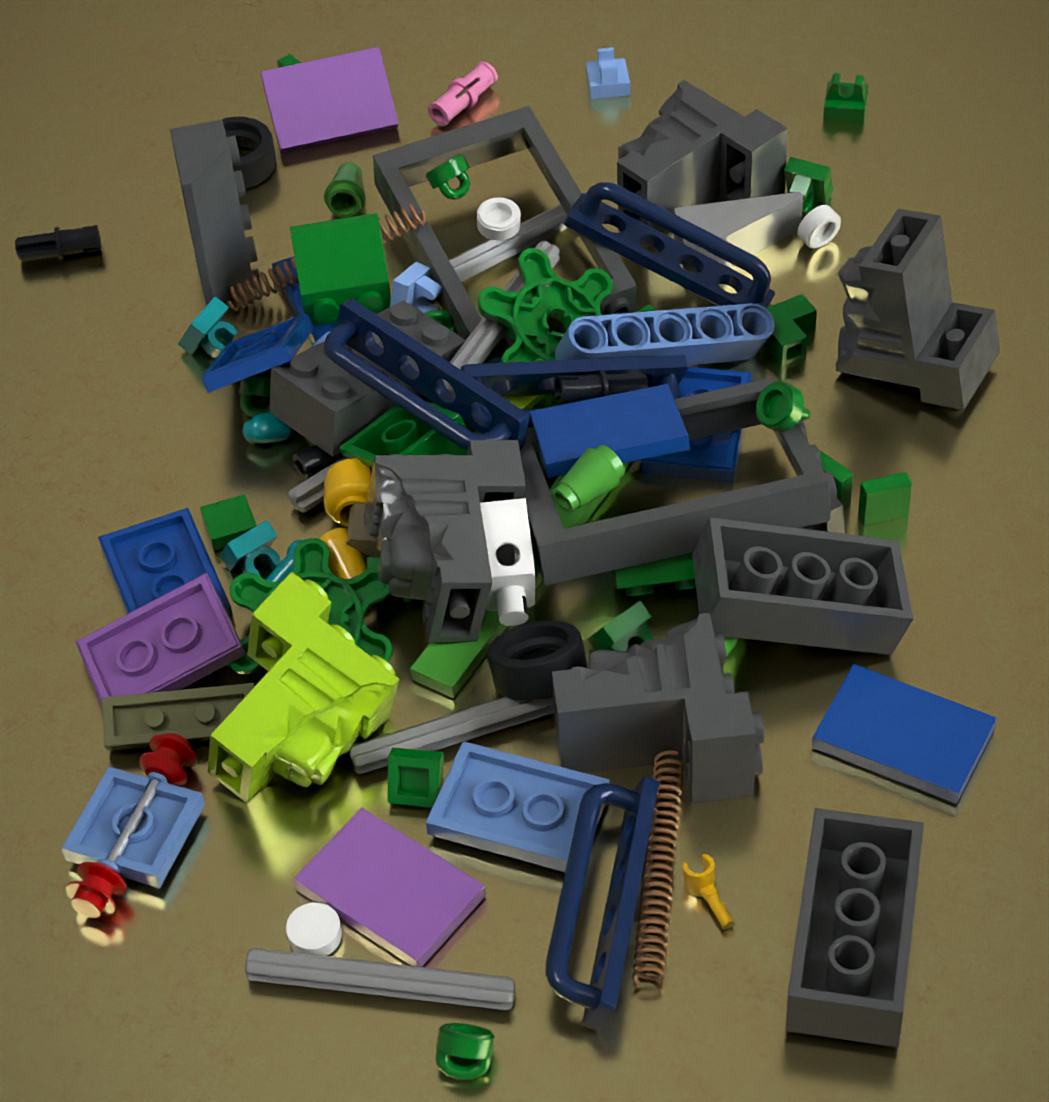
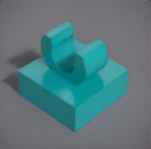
M215 296L189 325L178 345L192 355L202 344L204 350L210 356L217 358L225 346L215 336H220L229 343L232 342L238 333L232 324L220 321L229 307Z
M266 520L228 542L220 557L229 571L242 565L243 573H254L260 576L254 566V560H265L272 571L281 562L279 554L270 548L278 535L269 521Z

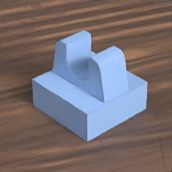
M614 47L597 49V61L585 62L590 99L629 96L630 80L625 58L614 59Z
M415 262L393 280L390 307L404 300L423 313L439 310L440 307L429 303L427 300H434L442 293L441 285L430 279L431 268Z

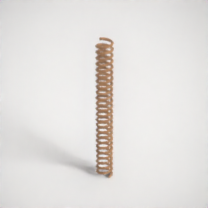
M409 204L408 207L414 220L413 224L405 208L401 207V213L406 223L405 227L397 212L393 211L398 231L391 222L389 215H385L390 234L385 229L382 220L379 219L383 244L386 243L387 238L393 240L395 235L401 237L403 231L409 233L410 227L417 229L418 223L425 226V212H420L421 220L413 205ZM292 258L291 262L296 270L295 258ZM284 261L283 265L289 275V282L285 278L281 267L276 264V271L281 278L282 286L277 281L273 270L269 268L268 274L273 281L274 289L270 286L265 273L261 272L260 276L266 286L267 293L262 289L257 276L253 275L252 279L258 289L259 297L254 292L251 282L245 279V285L251 294V300L247 297L243 285L238 282L237 287L243 297L244 304L239 300L237 292L232 286H230L229 290L235 300L236 307L231 301L227 302L231 309L238 311L240 306L245 308L247 302L253 304L255 299L260 301L263 296L269 297L270 292L277 293L278 288L284 290L286 285L292 286L294 281L298 283V276L296 278L293 275L288 262Z
M674 750L663 751L654 758L655 765L653 767L654 774L652 779L659 782L662 780L677 782L678 785H662L659 783L658 790H676L677 794L660 793L658 791L655 802V813H653L643 865L644 870L642 872V889L639 901L641 906L638 911L640 915L638 916L639 924L636 930L638 934L636 935V953L634 954V972L632 973V980L639 987L641 983L638 981L637 975L651 981L660 980L665 976L661 969L666 965L663 961L666 958V953L663 950L667 948L665 940L668 938V934L665 931L669 929V925L666 922L670 920L668 912L671 910V907L668 903L672 901L669 894L673 892L670 885L674 881L671 876L674 874L672 867L675 865L673 858L676 856L674 849L677 847L675 840L678 838L676 831L679 828L677 825L679 816L677 814L680 812L678 805L681 804L679 797L682 795L680 788L683 786L681 779L684 775L682 773L684 765L676 759H664L661 761L659 759L667 754L678 755L679 752ZM664 763H675L679 765V769L673 767L664 768L661 765ZM661 772H665V773H669V774H677V773H678V777H674V776H662L660 773H661ZM658 798L675 799L676 802H675V803H673V802H668V801H662V802H660V801L657 800V799H658ZM657 807L675 808V811L658 810ZM657 815H662V816H666V817H672V816H673V817H674V820L658 819L656 816H657ZM655 825H673V829L658 828ZM659 832L663 834H672L673 836L672 838L664 836L658 837L654 834ZM659 841L663 843H671L672 846H657L653 842ZM652 851H669L671 855L655 854ZM651 860H668L670 864L654 863ZM651 869H667L669 873L653 872ZM650 878H666L668 882H654ZM649 887H665L667 891H653ZM648 896H664L666 900H652ZM653 904L658 906H665L666 909H651L647 906ZM648 914L663 915V916H665V918H664V919L650 918V917H648V916H646V915H648ZM645 924H662L664 928H650ZM645 933H660L663 937H649ZM643 943H660L662 947H650ZM643 952H658L661 956H647ZM654 961L660 963V966H649L641 962ZM642 971H655V972H658L659 975H657V976H650V975L643 974V973H641V972H642Z

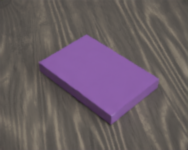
M379 47L261 71V80L280 153L398 128L399 123Z
M207 573L75 641L101 704L102 697L180 690L247 655L218 592Z
M361 808L293 879L295 890L315 903H323L330 906L336 911L339 919L410 966L422 967L486 896L484 884L364 808Z

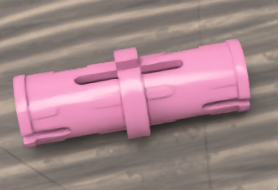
M481 61L463 78L453 80L448 86V91L428 106V113L431 119L440 126H446L463 109L472 108L477 103L478 96L498 80L493 66L485 61Z

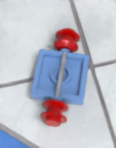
M175 733L157 734L151 738L149 746L152 752L142 754L139 759L140 767L147 777L112 767L107 768L61 848L66 861L80 864L77 868V873L82 882L73 881L66 887V893L71 899L72 907L80 914L90 918H98L100 915H112L116 910V905L111 896H122L127 889L122 877L160 888L205 806L202 793L180 787L187 781V774L184 769H190L197 763V756L192 750V745L184 737Z

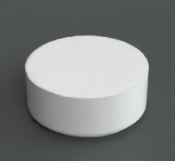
M496 197L484 201L477 210V228L484 237L490 240L503 241L512 238L518 233L521 213L516 203L506 198Z
M818 206L811 210L801 221L797 232L798 237L809 248H820L829 243L838 233L841 218L830 206Z
M304 904L291 913L286 923L288 942L291 949L296 953L328 956L335 951L341 942L342 930L339 916L333 908L326 904Z

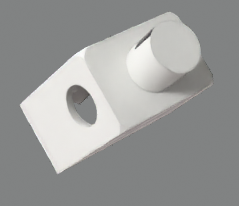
M526 498L482 502L480 506L493 582L486 610L498 611L499 622L503 625H520L529 618L528 607L535 605V567Z

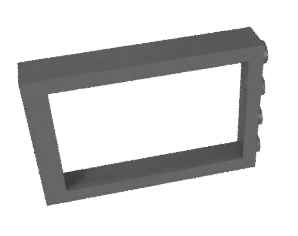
M530 106L373 155L374 184L395 223L393 211L397 212L405 227L406 223L401 213V207L405 208L407 215L414 224L408 207L409 204H412L417 215L422 220L420 214L422 210L409 187L428 181L425 177L427 172L458 154H463L468 165L472 167L528 149L566 214H568L582 194ZM426 219L425 226L418 223L417 229L410 227L409 233L403 231L402 236L416 262L431 268L430 279L442 287V293L436 299L442 310L451 314L455 333L466 340L481 321V317ZM578 233L598 268L605 271L613 282V290L610 295L601 301V314L635 313L637 284L619 254ZM552 317L547 318L548 331L550 333L552 331L565 333V327L561 321ZM507 331L482 364L488 363V361L495 357L502 358L505 351L514 345L515 341L510 338Z
M773 377L674 399L689 435V440L761 425L756 414L757 399L761 391L768 384L775 382ZM800 420L792 429L786 432L773 430L797 475L796 477L564 528L543 474L546 470L533 430L527 431L524 447L520 449L526 484L523 498H526L532 551L545 586L692 553L710 517L793 528L831 521L830 501L837 498L833 475L830 471H823L819 450L815 444L809 445L804 422Z

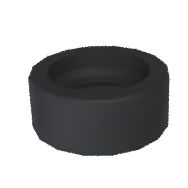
M244 116L222 119L226 136H235L238 148L255 150L247 156L240 157V162L232 164L233 171L241 170L245 189L256 186L269 178L275 169L276 163L273 136L269 128L257 119Z
M539 621L511 628L497 636L488 649V660L494 687L502 696L513 700L534 701L553 697V671L571 670L572 667L579 666L587 668L581 633L574 625L562 621Z

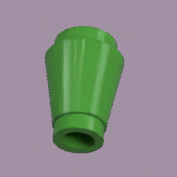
M346 162L341 164L324 192V201L327 207L338 217H352L360 212L365 205L366 197L362 171L355 163Z
M600 444L595 449L587 448L558 483V486L552 490V496L564 511L572 513L576 508H580L618 487L620 478L625 474L624 465L616 453L605 445Z

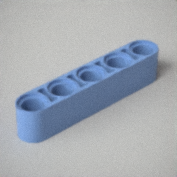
M751 303L584 316L576 318L570 324L557 345L555 358L556 360L685 355L687 365L743 361L751 359L757 354L773 333L775 324L771 313L765 307ZM577 343L583 345L586 349L580 347Z

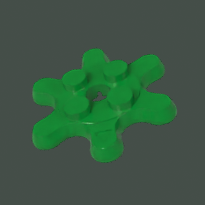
M527 248L523 250L518 258V271L522 277L524 287L518 292H508L499 287L490 286L483 289L478 297V310L480 314L488 320L505 325L508 335L515 341L514 345L503 354L501 363L556 360L555 350L565 333L555 331L550 333L548 331L547 318L552 317L561 321L566 332L576 318L602 315L600 310L601 301L608 297L613 290L611 277L602 269L590 268L584 272L580 279L572 282L565 281L554 273L547 254L537 248ZM577 343L580 347L586 349L583 345Z
M308 538L301 541L294 551L295 565L292 572L303 581L308 579L317 583L326 592L328 600L332 602L328 624L330 626L336 624L344 628L353 637L355 645L369 656L377 655L389 662L393 654L391 642L384 635L369 630L364 622L366 612L373 606L385 601L390 595L388 585L378 580V568L366 569L354 578H339L329 569L330 550L324 541L318 538ZM243 573L232 581L229 587L230 596L238 606L251 610L254 613L283 580L270 582L257 574ZM249 636L240 640L246 654L248 653ZM248 655L229 664L233 671L242 675H251L263 668Z

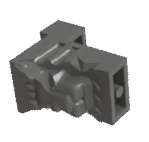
M685 80L678 83L677 90L660 108V116L649 123L641 137L618 147L617 185L673 214L674 208L714 203L719 198L723 201L785 194L784 169L787 157L788 128L757 109L744 117ZM618 205L619 211L665 235L669 233V231Z
M898 209L874 245L861 248L855 257L846 260L838 272L847 298L843 305L845 326L841 327L839 333L838 359L835 364L836 371L920 388L921 402L964 410L1000 353L996 312L993 309L959 304L952 301L941 215Z
M470 440L467 455L392 454L375 455L364 511V524L367 525L370 536H377L376 550H379L381 554L378 566V580L388 585V591L394 597L422 600L423 625L427 629L428 642L478 640L493 583L480 503L523 498L526 484L518 440Z
M710 613L699 614L695 620L674 627L666 632L667 638L648 640L641 643L640 646L635 644L626 651H594L589 655L587 668L579 666L572 667L571 670L552 672L555 732L560 767L586 773L655 765L654 758L656 755L663 751L674 750L679 752L678 755H663L659 761L664 759L684 761L692 803L754 796L755 775L763 774V761L759 745L764 743L761 712L751 711L748 692L734 693L731 673H724L721 664L726 663L724 636L722 632L714 633Z

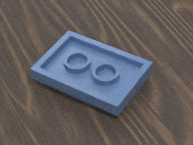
M463 741L426 821L427 835L565 872L580 801L584 793L591 787L602 783L610 784V780ZM605 804L602 805L600 808L598 821L600 819Z

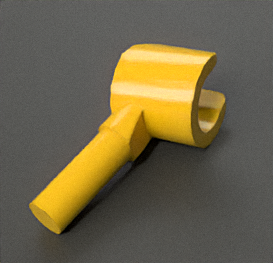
M707 854L701 855L704 870L702 873L692 872L687 863L684 862L683 875L686 891L693 896L704 898L723 930L731 928L735 922L716 889V870L713 858Z

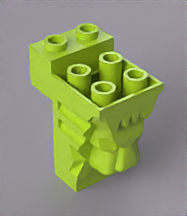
M293 572L280 583L254 611L251 617L247 655L266 669L268 673L210 736L208 773L246 803L260 789L263 790L275 773L302 787L310 786L312 782L319 785L323 784L330 776L337 759L341 754L349 752L358 736L367 739L390 718L400 680L395 676L394 669L387 661L377 655L369 656L355 645L353 637L344 628L336 624L331 626L328 624L332 602L328 600L326 592L317 583L308 579L303 581Z

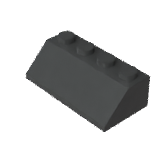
M221 119L170 129L206 306L215 296L228 306L227 302L234 300L229 290L230 286L234 287L237 295H239L237 283H241L245 289V279L252 282L250 263L258 261L253 236L245 237L244 233L245 230L252 229L247 203L239 205L238 198L246 196L241 170L233 171L232 166L233 163L240 162L236 137L226 136L223 120Z

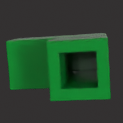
M803 294L767 307L766 309L774 319L775 328L771 336L764 343L765 347L781 366L806 357L807 336L805 334L816 330L817 310Z

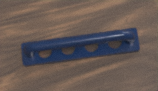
M599 182L591 186L586 193L580 195L568 212L564 222L566 227L718 306L751 303L767 308L775 295V292L769 289L771 283L770 271L758 257L617 184ZM602 200H609L751 274L753 280L603 203ZM602 224H611L621 232L614 233L608 231ZM641 244L652 245L658 249L659 253L649 252ZM679 264H688L694 267L698 273H690ZM718 284L729 285L737 293L726 292Z
M350 298L340 305L338 326L326 336L324 344L327 356L336 365L466 451H468L470 440H518L519 449L524 447L529 422V415L354 299ZM372 332L380 338L384 348L376 343ZM347 344L440 407L459 413L464 423L481 434L469 431L346 349L343 345ZM407 356H410L416 362L419 372L411 366ZM443 379L450 383V385L454 389L455 395L451 394L447 390V388L444 385ZM479 403L488 409L492 420L483 414Z
M685 355L466 364L460 370L502 397L554 394V380L557 375L595 374L596 370H604L606 375L644 373L648 379V388L668 384L673 398L677 399L680 398L679 384L688 370ZM479 403L483 414L492 420L488 409ZM521 409L529 415L527 428H532L530 411L538 409Z
M643 776L634 790L615 784L602 783L594 785L584 793L579 805L545 962V975L550 987L558 996L571 1003L585 1007L582 1025L597 1031L616 1008L659 787L658 780ZM604 804H609L625 811L590 985L573 979L567 971V965L600 808Z

